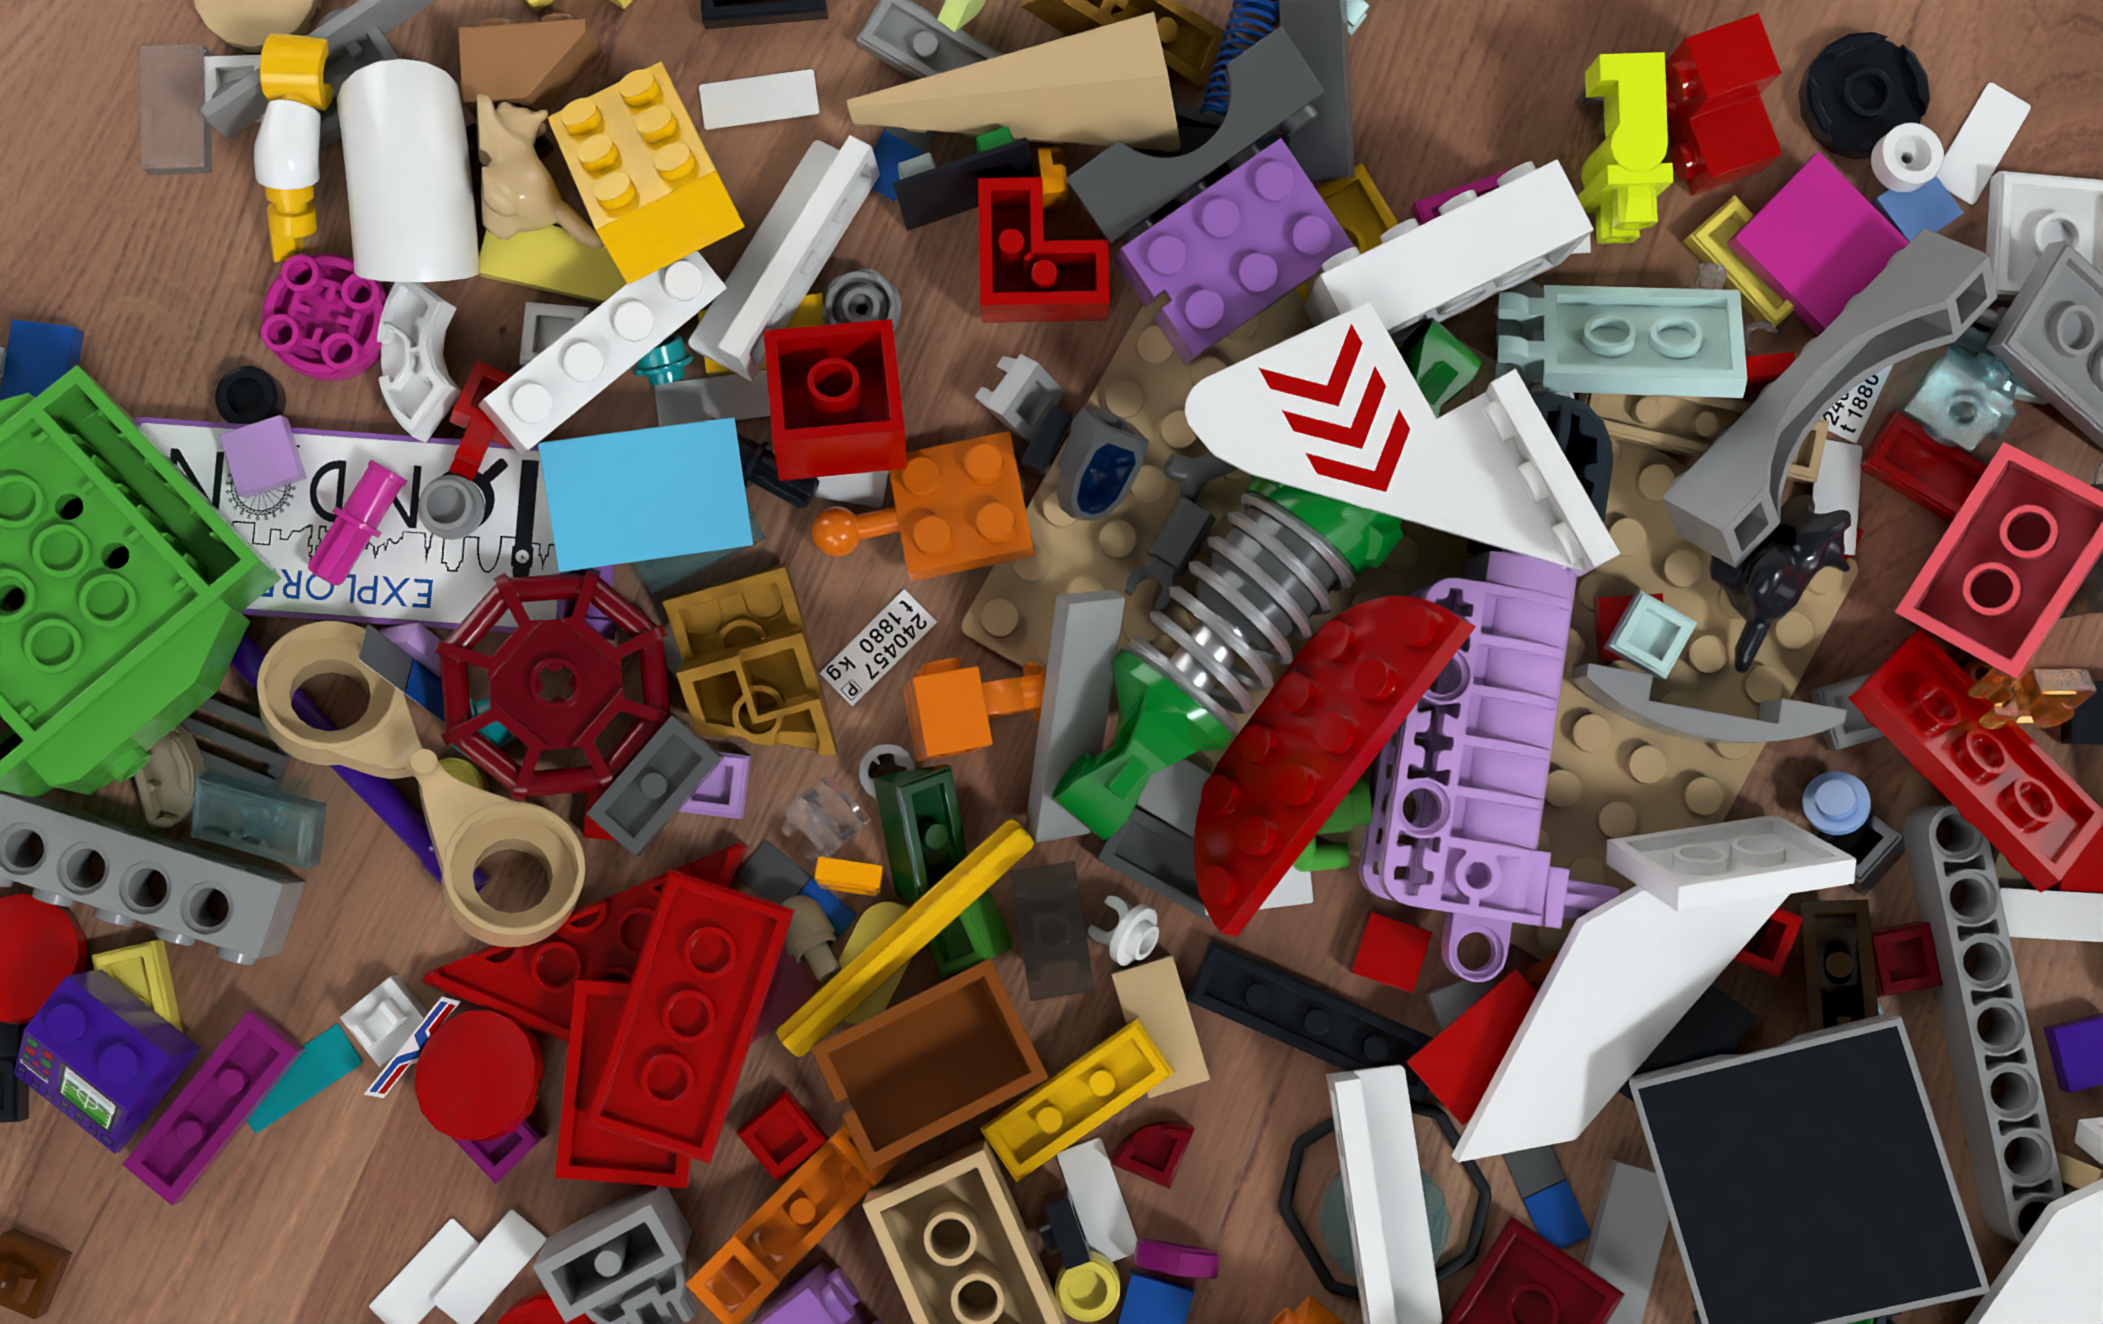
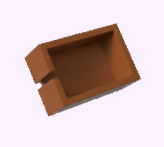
M990 958L810 1048L835 1103L848 1098L853 1110L841 1116L868 1171L1049 1079Z

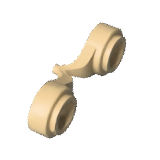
M321 621L303 625L281 637L264 657L257 680L260 716L272 740L291 756L308 763L342 765L362 773L386 779L415 776L419 783L427 828L442 873V893L446 907L456 923L468 934L491 945L520 947L541 941L557 931L574 910L585 878L584 853L571 827L558 815L544 807L526 802H517L466 784L448 774L438 762L435 753L422 748L404 693L359 660L358 656L366 629L345 622ZM330 672L347 675L360 683L369 697L368 709L358 722L345 729L324 731L312 728L298 718L291 707L294 692L305 680L317 674ZM508 849L527 852L539 860L547 872L549 881L547 895L540 904L528 911L511 914L495 910L484 903L475 890L474 870L484 858L496 851Z

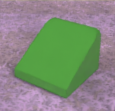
M986 890L928 943V947L943 978L1003 953L1012 947V940L992 893Z

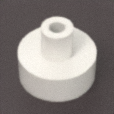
M1904 123L1893 128L1876 143L1871 155V165L1877 179L1885 187L1896 192H1911L1919 189L1938 174L1944 161L1943 147L1937 135L1926 126L1917 123Z

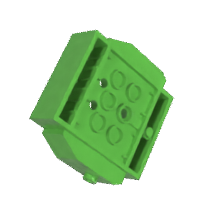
M78 365L73 367L36 398L30 393L0 400V716L11 727L0 737V791L39 799L54 787L91 795L98 788L106 787L114 779L121 783L139 772L151 759L147 751L217 692L250 624L249 619L242 611L282 579L122 406ZM73 499H81L83 502L82 513L75 519L66 520L63 516V508L66 503ZM120 547L127 548L129 551L128 562L121 568L111 569L108 562L111 552ZM15 589H22L25 595L23 605L15 611H8L5 606L6 596Z

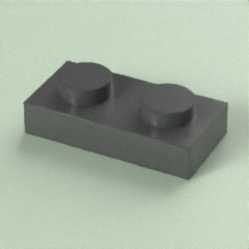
M672 715L586 814L634 856H640L721 763L724 757L677 716Z

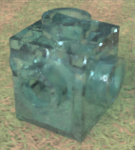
M1950 343L1912 390L1905 410L1923 421L1922 428L1937 442L1948 447H1954L1956 444H1959L1969 452H1972L1985 436L1995 441L2016 416L2018 409L2011 404L2014 401L2017 383L2010 379L2013 376L2010 369L1996 358L1985 353H1979L1975 357L1956 344Z

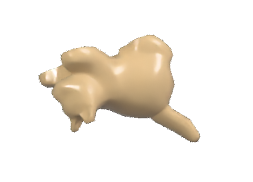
M477 94V152L479 161L485 166L482 167L481 216L483 226L499 239L508 240L519 232L538 231L557 223L578 243L597 250L602 249L605 245L598 233L568 203L561 199L555 181L540 161L534 149L536 138L546 133V125L542 122L548 117V111L540 110L534 112L528 108L516 107L509 102H501L495 110L492 100L487 94Z

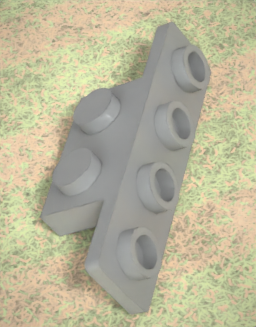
M359 0L349 8L337 9L327 14L319 22L318 28L307 35L328 40L329 55L324 65L323 83L331 84L334 89L333 98L325 111L317 110L321 116L319 152L341 138L337 97L342 83L356 70L370 64L400 59L384 35L427 7L434 0ZM260 67L243 79L232 80L220 86L213 93L212 100L199 109L207 122L225 138H232L262 118L260 116L266 111L269 101L262 91Z

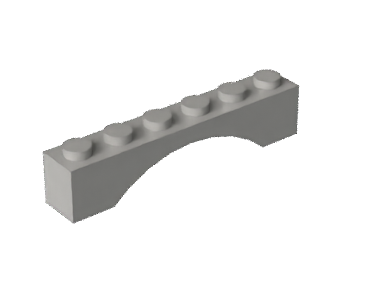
M1925 228L1904 249L1898 250L1890 258L1884 270L1861 293L1854 295L1847 302L1843 312L1818 337L1813 338L1805 345L1800 356L1780 377L1763 388L1757 400L1732 426L1725 428L1717 436L1711 448L1688 471L1681 473L1674 480L1669 491L1662 499L1677 535L1737 568L1780 524L1781 496L1789 467L1805 437L1826 411L1851 389L1882 369L1922 351L1955 342L1997 299L1990 255Z

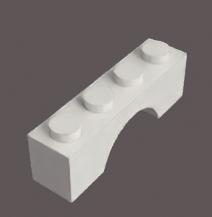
M698 251L629 285L626 284L485 397L478 406L519 454L522 455L725 291L727 287Z

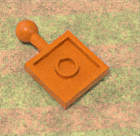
M1010 431L906 452L907 469L889 470L895 507L857 515L844 507H829L816 516L811 528V536L815 546L822 553L831 557H842L850 554L857 548L862 539L900 532L907 573L911 582L1035 556Z

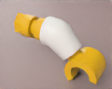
M269 34L261 52L260 81L263 94L269 103L254 144V166L256 180L264 186L266 199L272 202L267 207L272 259L274 262L288 260L292 256L299 255L305 249L303 237L312 235L318 228L316 207L313 203L309 202L315 195L313 184L318 182L320 178L321 116L317 110L325 111L330 105L334 94L331 84L323 83L324 65L329 55L328 40L323 38L292 34Z

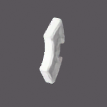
M395 282L386 299L378 328L377 342H382L383 344L381 347L383 376L379 377L378 380L384 399L396 420L412 437L426 443L462 392L449 376L443 355L446 329L457 308L422 282Z

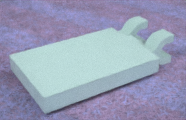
M1544 285L1543 298L1527 297L1514 292H1499L1498 319L1514 320L1496 321L1495 347H1498V363L1495 367V379L1516 369L1525 386L1537 378H1542V392L1722 398L1744 397L1747 383V368L1740 290Z

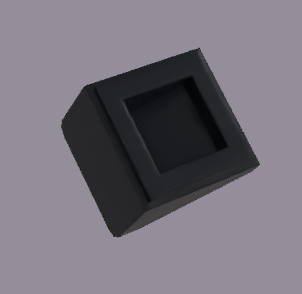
M1869 813L1864 824L1851 833L1831 835L1820 831L1816 835V837L1856 858L1854 884L1848 885L1862 896L1870 892L1905 852L1904 837L1871 813Z

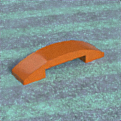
M844 1123L735 1231L685 1285L722 1324H741L780 1284L782 1278L910 1150L868 1171Z

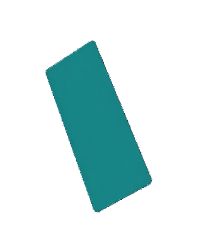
M335 1024L304 1045L305 1051L248 1119L247 1122L254 1133L260 1132L362 1064L361 1058L339 1024Z

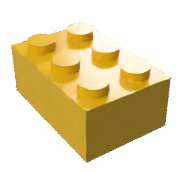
M662 61L646 69L633 71L627 74L620 82L587 98L576 99L567 104L563 110L547 117L593 226L628 285L745 227Z

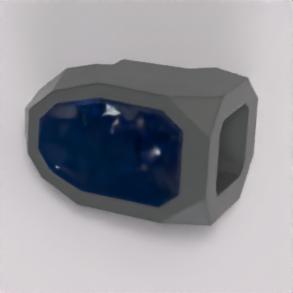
M1092 405L1084 406L1072 421L1071 435L1057 464L1061 472L1056 494L1061 510L1071 518L1084 521H1094L1106 517L1125 499L1143 465L1149 440L1133 424L1114 413Z

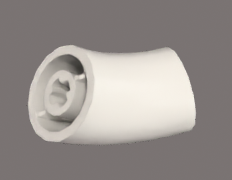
M407 59L379 61L356 70L342 83L337 97L355 275L365 279L390 282L451 281L478 275L480 267L473 180L464 111L458 84L446 71L422 61Z

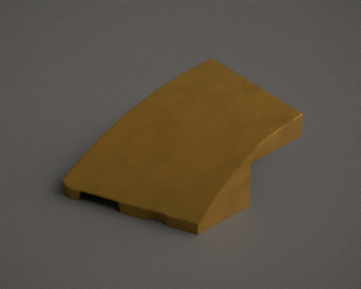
M787 562L665 596L663 605L682 659L676 675L697 734L726 739L731 736L742 737L751 743L774 747L776 744L816 750L818 755L824 756L837 754V745L823 687Z

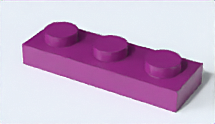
M253 1009L247 1011L122 1165L170 1205L183 1201L306 1048L260 1010Z

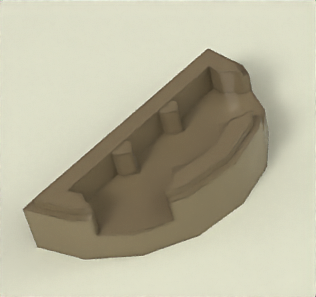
M181 724L177 725L147 751L151 759L134 775L150 834L172 827L182 821L198 805L205 786L203 756L194 737Z

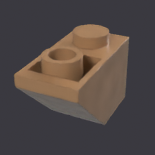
M553 13L543 16L541 22L516 24L510 19L488 18L481 20L478 23V27L458 28L463 104L476 119L477 94L480 93L489 96L495 110L501 102H509L516 107L528 108L534 112L540 110L548 111L599 54L598 40L586 19H578L571 14Z

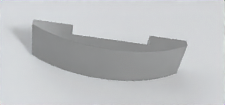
M1591 663L1572 668L1571 681L1605 708L1645 728L1688 740L1725 744L1782 741L1820 733L1841 725L1846 720L1847 710L1784 698L1761 701L1758 720L1649 701L1653 679L1652 674Z

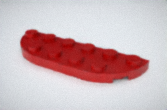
M1387 596L1362 602L1338 614L1326 622L1305 644L1225 751L1201 791V802L1197 812L1193 841L1195 876L1199 895L1205 909L1221 934L1235 937L1240 934L1476 627L1474 624L1456 612L1422 598Z

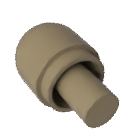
M804 895L789 897L781 904L796 910L784 947L789 956L794 957L797 963L808 961L819 982L827 981L841 970L830 949L836 943V938L833 935L835 930L823 908L816 900Z

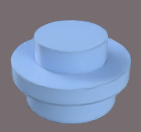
M1833 771L1821 774L1808 784L1803 794L1802 803L1807 820L1816 829L1827 834L1843 835L1851 833L1864 824L1870 813L1871 801L1866 786L1861 780L1849 773Z

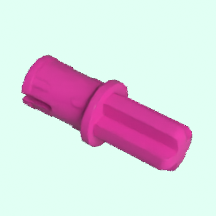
M371 459L367 464L368 468L343 508L340 509L335 506L332 512L338 516L308 563V569L314 575L333 585L339 586L343 584L372 535L377 538L380 537L381 532L377 530V527L401 487L405 486L407 480Z

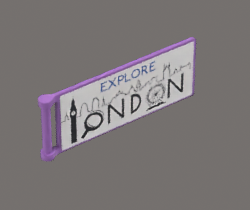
M137 417L134 419L282 578L242 611L244 615L393 626L420 623L425 628L455 630L496 584L493 578L503 573H506L507 577L571 573V571L559 572L538 445L533 446L530 450L520 455L512 444L508 448L497 442H490L472 482L480 490L484 499L485 512L478 528L470 535L461 539L448 540L440 538L426 529L419 517L418 502L423 489L431 481L445 475H456L449 472V469L461 442L460 439L430 437L424 443L412 436L291 428L307 479L249 498H243L237 494L219 435L249 424ZM371 459L407 480L405 486L401 487L377 527V530L381 532L380 537L377 538L372 535L343 584L339 586L333 585L314 575L308 569V563L338 516L332 512L335 506L340 509L343 508L368 468L367 464ZM121 547L119 568L123 567L129 559V551L125 547ZM615 565L594 567L593 569L601 571L599 577L613 588ZM569 599L522 602V605L530 620L567 618ZM590 603L584 622L607 641H615L616 624ZM509 609L488 632L512 634L516 630L518 625Z

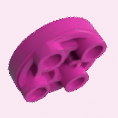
M329 253L311 256L301 254L292 256L284 262L281 273L273 281L266 294L262 311L263 325L261 335L263 342L268 348L272 349L284 364L306 377L328 382L353 378L368 370L381 357V347L383 344L382 342H377L381 314L389 295L388 291L381 281L365 279L355 275L354 260L346 256Z

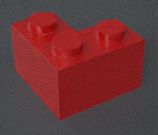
M1759 12L1685 38L1665 62L1667 132L1672 142L1670 149L1671 162L1679 179L1687 181L1692 196L1760 173L1782 154L1760 96L1782 72Z
M1043 177L978 178L980 308L982 323L1108 321L1110 305L1108 240L1044 241Z

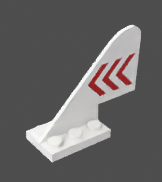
M1371 301L1202 379L1191 389L1186 399L1185 415L1192 431L1214 457L1250 475L1559 565L1562 570L1570 568L1575 571L1578 577L1620 554L1517 370L1514 369L1490 382L1485 393L1436 419Z

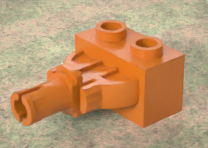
M950 658L920 665L921 669L915 671L916 677H913L902 688L915 760L918 763L977 752L993 745L988 720L1031 712L1033 722H1039L1046 671L1043 666H1038L1036 661L1023 665L1024 677L981 683L978 666L961 669L960 659Z

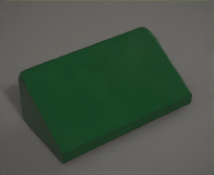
M947 764L886 774L874 779L895 892L899 898L913 904L967 856L952 769Z

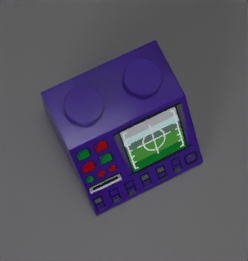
M100 969L67 975L25 1027L14 1074L115 1154L123 1149L202 1048Z

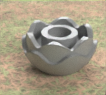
M860 269L840 275L829 284L826 291L824 308L822 309V317L825 325L892 319L894 332L900 319L901 299L897 289L879 272L872 269ZM866 305L868 311L864 315H859L856 312L857 307Z

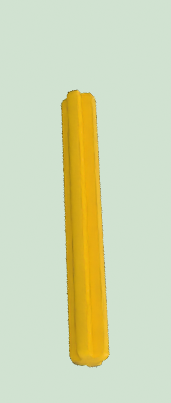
M1012 818L1007 819L778 1026L776 1034L784 1047L797 1057L808 1053L811 1047L819 1043L1033 849L1034 841L1028 832Z

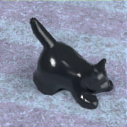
M1808 494L1800 495L1787 501L1781 507L1780 524L1737 568L1712 555L1709 566L1711 579L1724 588L1732 607L1746 620L1735 646V669L1737 672L1745 673L1749 670L1771 624L1781 620L1797 605L1803 592L1821 569L1833 567L1842 572L1850 570V566L1844 559V531L1851 526V514L1849 511L1837 510L1822 514L1814 513L1815 502L1813 498Z

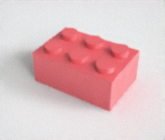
M2003 442L1895 610V613L2010 677L2019 680L2103 552V492Z

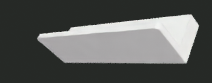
M849 135L840 150L820 140H816L811 144L724 284L727 289L714 299L690 337L688 343L693 351L753 381L766 360L763 330L786 328L879 178L880 171L871 145Z
M1399 1064L1326 1074L1363 1324H1441L1442 1313L1405 1069Z

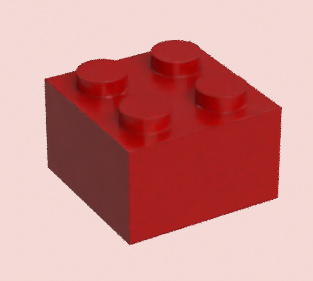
M892 319L763 330L772 439L779 481L907 469L905 427Z

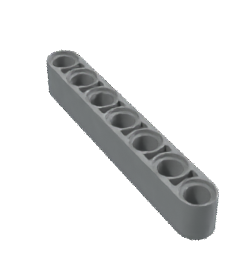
M1923 805L1916 808L1907 817L1903 826V837L1921 921L1930 922L1943 985L1935 987L1982 1214L1987 1226L1996 1235L2020 1245L2047 1205L2065 1195L1990 842L1974 825L1968 823L1960 815L1954 805ZM1944 817L1952 827V839L1945 849L1938 843L1936 838V828ZM1957 881L1963 885L1966 892V900L1958 912L1952 908L1950 903V891ZM1971 945H1974L1979 954V963L1976 970L1968 975L1963 966V957L1966 950ZM1988 1009L1992 1016V1027L1984 1038H1980L1977 1031V1021L1979 1015ZM2002 1073L2006 1081V1089L2003 1096L1998 1101L1993 1102L1990 1087L1993 1080ZM2017 1138L2019 1154L2017 1159L2007 1166L2004 1160V1151L2007 1144L2012 1139ZM2031 1203L2033 1208L2032 1219L2025 1228L2020 1230L2018 1226L2020 1211L2025 1205Z

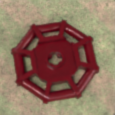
M588 568L587 572L523 577H507L506 573H503L493 578L496 584L444 642L438 640L434 653L439 654L445 719V732L440 735L446 746L453 744L512 792L511 799L524 803L525 797L606 791L665 722L674 715L670 713L664 638L669 634L664 624L657 626L600 578L601 571ZM577 599L572 617L551 620H530L522 605V602ZM590 603L631 636L632 639L614 647L586 624L584 620ZM509 609L518 625L516 630L493 656L473 651L472 649ZM639 651L643 704L625 699L622 685L621 659ZM467 664L488 670L491 709L474 718L471 717ZM562 667L569 669L573 674L568 682L570 688L574 690L572 696L568 700L560 696H555L550 702L544 700L539 694L544 687V683L538 678L541 671L547 668L551 672L556 673ZM619 711L639 717L603 759L594 743L598 735ZM496 721L508 729L528 746L522 766L478 730ZM582 747L591 766L535 770L541 750Z

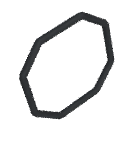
M1409 1099L1411 1113L1435 1119L1451 1147L1455 1150L1461 1137L1447 1113L1438 1106L1422 1104ZM1332 1116L1299 1136L1292 1145L1278 1206L1280 1215L1322 1286L1331 1294L1360 1301L1358 1287L1334 1281L1291 1208L1304 1149L1334 1131ZM1474 1159L1461 1162L1479 1192L1466 1251L1435 1269L1437 1284L1473 1263L1479 1253L1492 1195L1490 1185Z

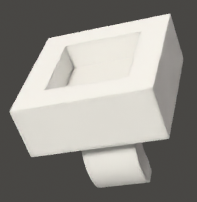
M397 974L387 978L344 1013L340 1019L380 1068L391 1061L427 1016L428 1011Z

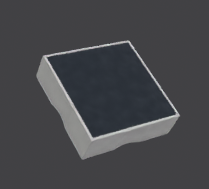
M1893 1012L1797 1035L1791 1040L1773 1048L1749 1054H1720L1634 1075L1629 1078L1631 1092L1702 1324H1847L1991 1293L1902 1017Z

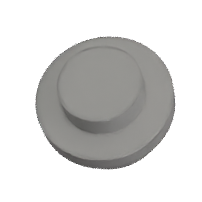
M445 475L434 479L423 489L418 502V512L423 525L432 534L443 539L456 540L470 535L478 528L484 516L485 503L480 490L472 482L460 476Z

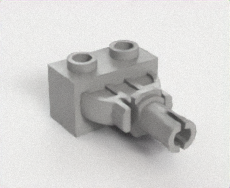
M645 1185L547 1237L533 1265L536 1274L565 1323L585 1313L596 1324H684L690 1321L697 1312V1306L685 1285L689 1277L686 1250L692 1230L667 1187Z

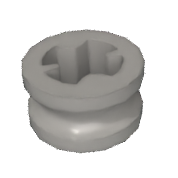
M893 744L877 745L869 750L861 760L859 768L860 783L865 791L875 799H877L874 787L875 778L871 777V769L874 762L882 765L879 757L893 754L896 765L906 767V771L917 769L916 761L911 753L904 748Z

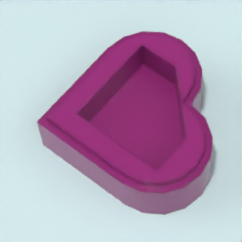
M1140 1238V1241H1136L1133 1265L1175 1276L1217 1279L1220 1255L1217 1254L1218 1251L1207 1248Z

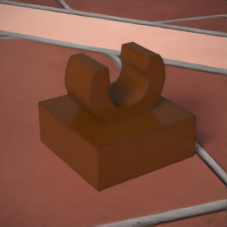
M16 1229L2 1233L0 1236V1305L32 1319H37L46 1314L72 1256V1252Z

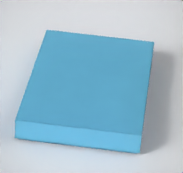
M734 417L538 443L559 572L753 545Z

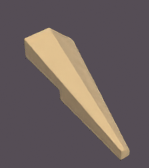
M1154 12L846 100L855 127L873 125L905 128L912 132L926 133L927 130L962 133L968 137H977L1008 126L1014 141L1026 137L1028 142L1059 145L1063 142L1100 145L1105 149L1121 141L1134 149L1157 150L1169 154L1178 153L1182 150L1167 67Z

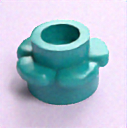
M668 336L636 362L637 366L632 368V373L635 376H644L646 374L649 385L652 386L671 383L686 376L684 366L693 361V356L690 352H686L681 336Z

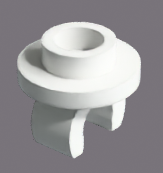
M1107 896L1104 903L1118 912L1119 923L1110 932L1090 925L1088 929L1089 935L1095 941L1110 947L1109 954L1111 959L1120 965L1131 964L1136 959L1143 960L1151 953L1159 937V928L1156 926V911L1145 904L1133 907L1116 896Z

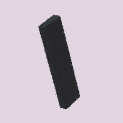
M1212 940L1209 941L1185 997L1187 1001L1347 1071L1399 1064L1405 1069L1409 1098L1423 1104L1429 1087L1406 1061L1433 1038L1432 1036Z

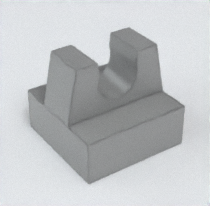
M1022 354L1017 359L1003 356L997 367L1005 377L994 392L981 387L975 398L1012 434L1030 443L1052 404L1056 406L1065 394V391L1034 360Z

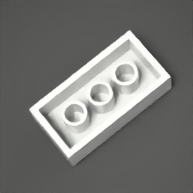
M1558 159L1536 169L1532 161L1513 168L1498 178L1499 188L1477 197L1474 190L1466 191L1440 206L1438 210L1441 216L1419 226L1416 218L1406 220L1380 236L1383 244L1363 254H1360L1357 247H1352L1331 257L1322 264L1324 273L1320 274L1313 281L1314 287L1304 307L1315 327L1371 301L1394 344L1406 340L1419 325L1431 317L1441 323L1498 295L1499 292H1504L1562 264L1594 229Z

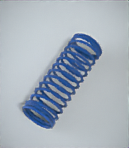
M1268 0L1233 1V10L1228 15L1230 21L1225 25L1227 31L1222 35L1224 41L1219 45L1221 52L1216 55L1217 63L1213 66L1215 73H1212L1210 76L1211 83L1206 88L1208 94L1204 96L1203 100L1205 103L1201 105L1199 111L1201 115L1205 111H1213L1226 116L1228 101L1218 97H1228L1227 89L1220 86H1227L1224 76L1226 64L1235 59L1229 54H1242L1245 51L1231 43L1248 46L1256 44V42L1241 38L1235 33H1246L1262 39L1274 31L1272 27L1278 23L1275 16L1280 15L1279 0H1276L1277 2H1270ZM1239 3L1242 7L1237 8L1236 6ZM1241 12H1252L1265 16L1273 22L1266 23L1252 19ZM1236 13L1240 18H1233ZM1237 22L1251 23L1264 27L1270 33H1260L1245 28ZM1231 24H1233L1236 28L1231 29ZM1228 34H1230L1234 39H1227ZM1227 45L1231 49L1224 50V46ZM1224 55L1229 60H1221V56ZM1220 65L1225 70L1218 71L1217 68ZM1218 76L1223 81H1215L1214 78ZM1214 86L1219 91L1212 92L1211 89ZM1212 97L1215 101H1208V99Z

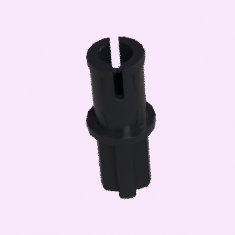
M737 433L745 487L749 488L754 483L797 508L807 507L818 490L820 482L818 478L779 481L775 454L771 452L772 445L767 441L759 444Z

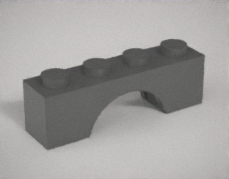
M1279 26L1227 64L1224 73L1228 91L1227 114L1216 134L1203 146L1182 156L1159 158L1137 152L1121 141H1118L1066 178L1069 187L1105 240H1108L1110 247H1113L1121 240L1125 244L1129 243L1157 223L1154 217L1175 203L1180 208L1210 187L1207 180L1227 165L1233 171L1264 150L1260 142L1281 128L1288 137L1319 115L1313 105L1321 99L1325 90L1282 26Z

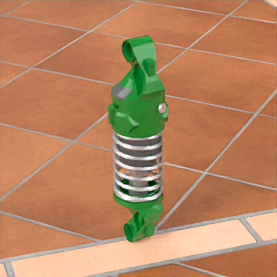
M1432 317L1419 325L1398 350L1436 419L1439 418L1440 406L1450 402L1474 379L1482 362L1478 356ZM1250 475L1252 483L1241 496V505L1245 513L1242 514L1238 511L1228 512V523L1233 527L1224 539L1219 536L1208 538L1209 548L1213 551L1210 568L1199 561L1189 562L1190 573L1199 580L1196 584L1198 600L1180 586L1169 587L1170 597L1198 618L1200 622L1189 635L1160 611L1150 612L1151 622L1181 646L1170 659L1142 637H1130L1131 642L1125 643V650L1121 648L1111 661L1119 706L1113 746L1095 757L1089 753L1079 757L1062 776L1052 793L1051 799L1102 840H1106L1127 822L1152 774L1175 764L1196 751L1224 750L1234 737L1231 732L1238 731L1237 722L1225 709L1238 714H1249L1254 711L1253 702L1239 681L1259 690L1271 688L1273 686L1272 675L1261 659L1278 665L1291 663L1293 661L1292 651L1285 638L1306 640L1312 637L1309 618L1312 615H1327L1332 611L1328 595L1331 590H1347L1365 568H1378L1404 536L1400 527L1403 519ZM1240 655L1258 676L1236 666L1233 662ZM1220 681L1237 700L1215 689V685Z

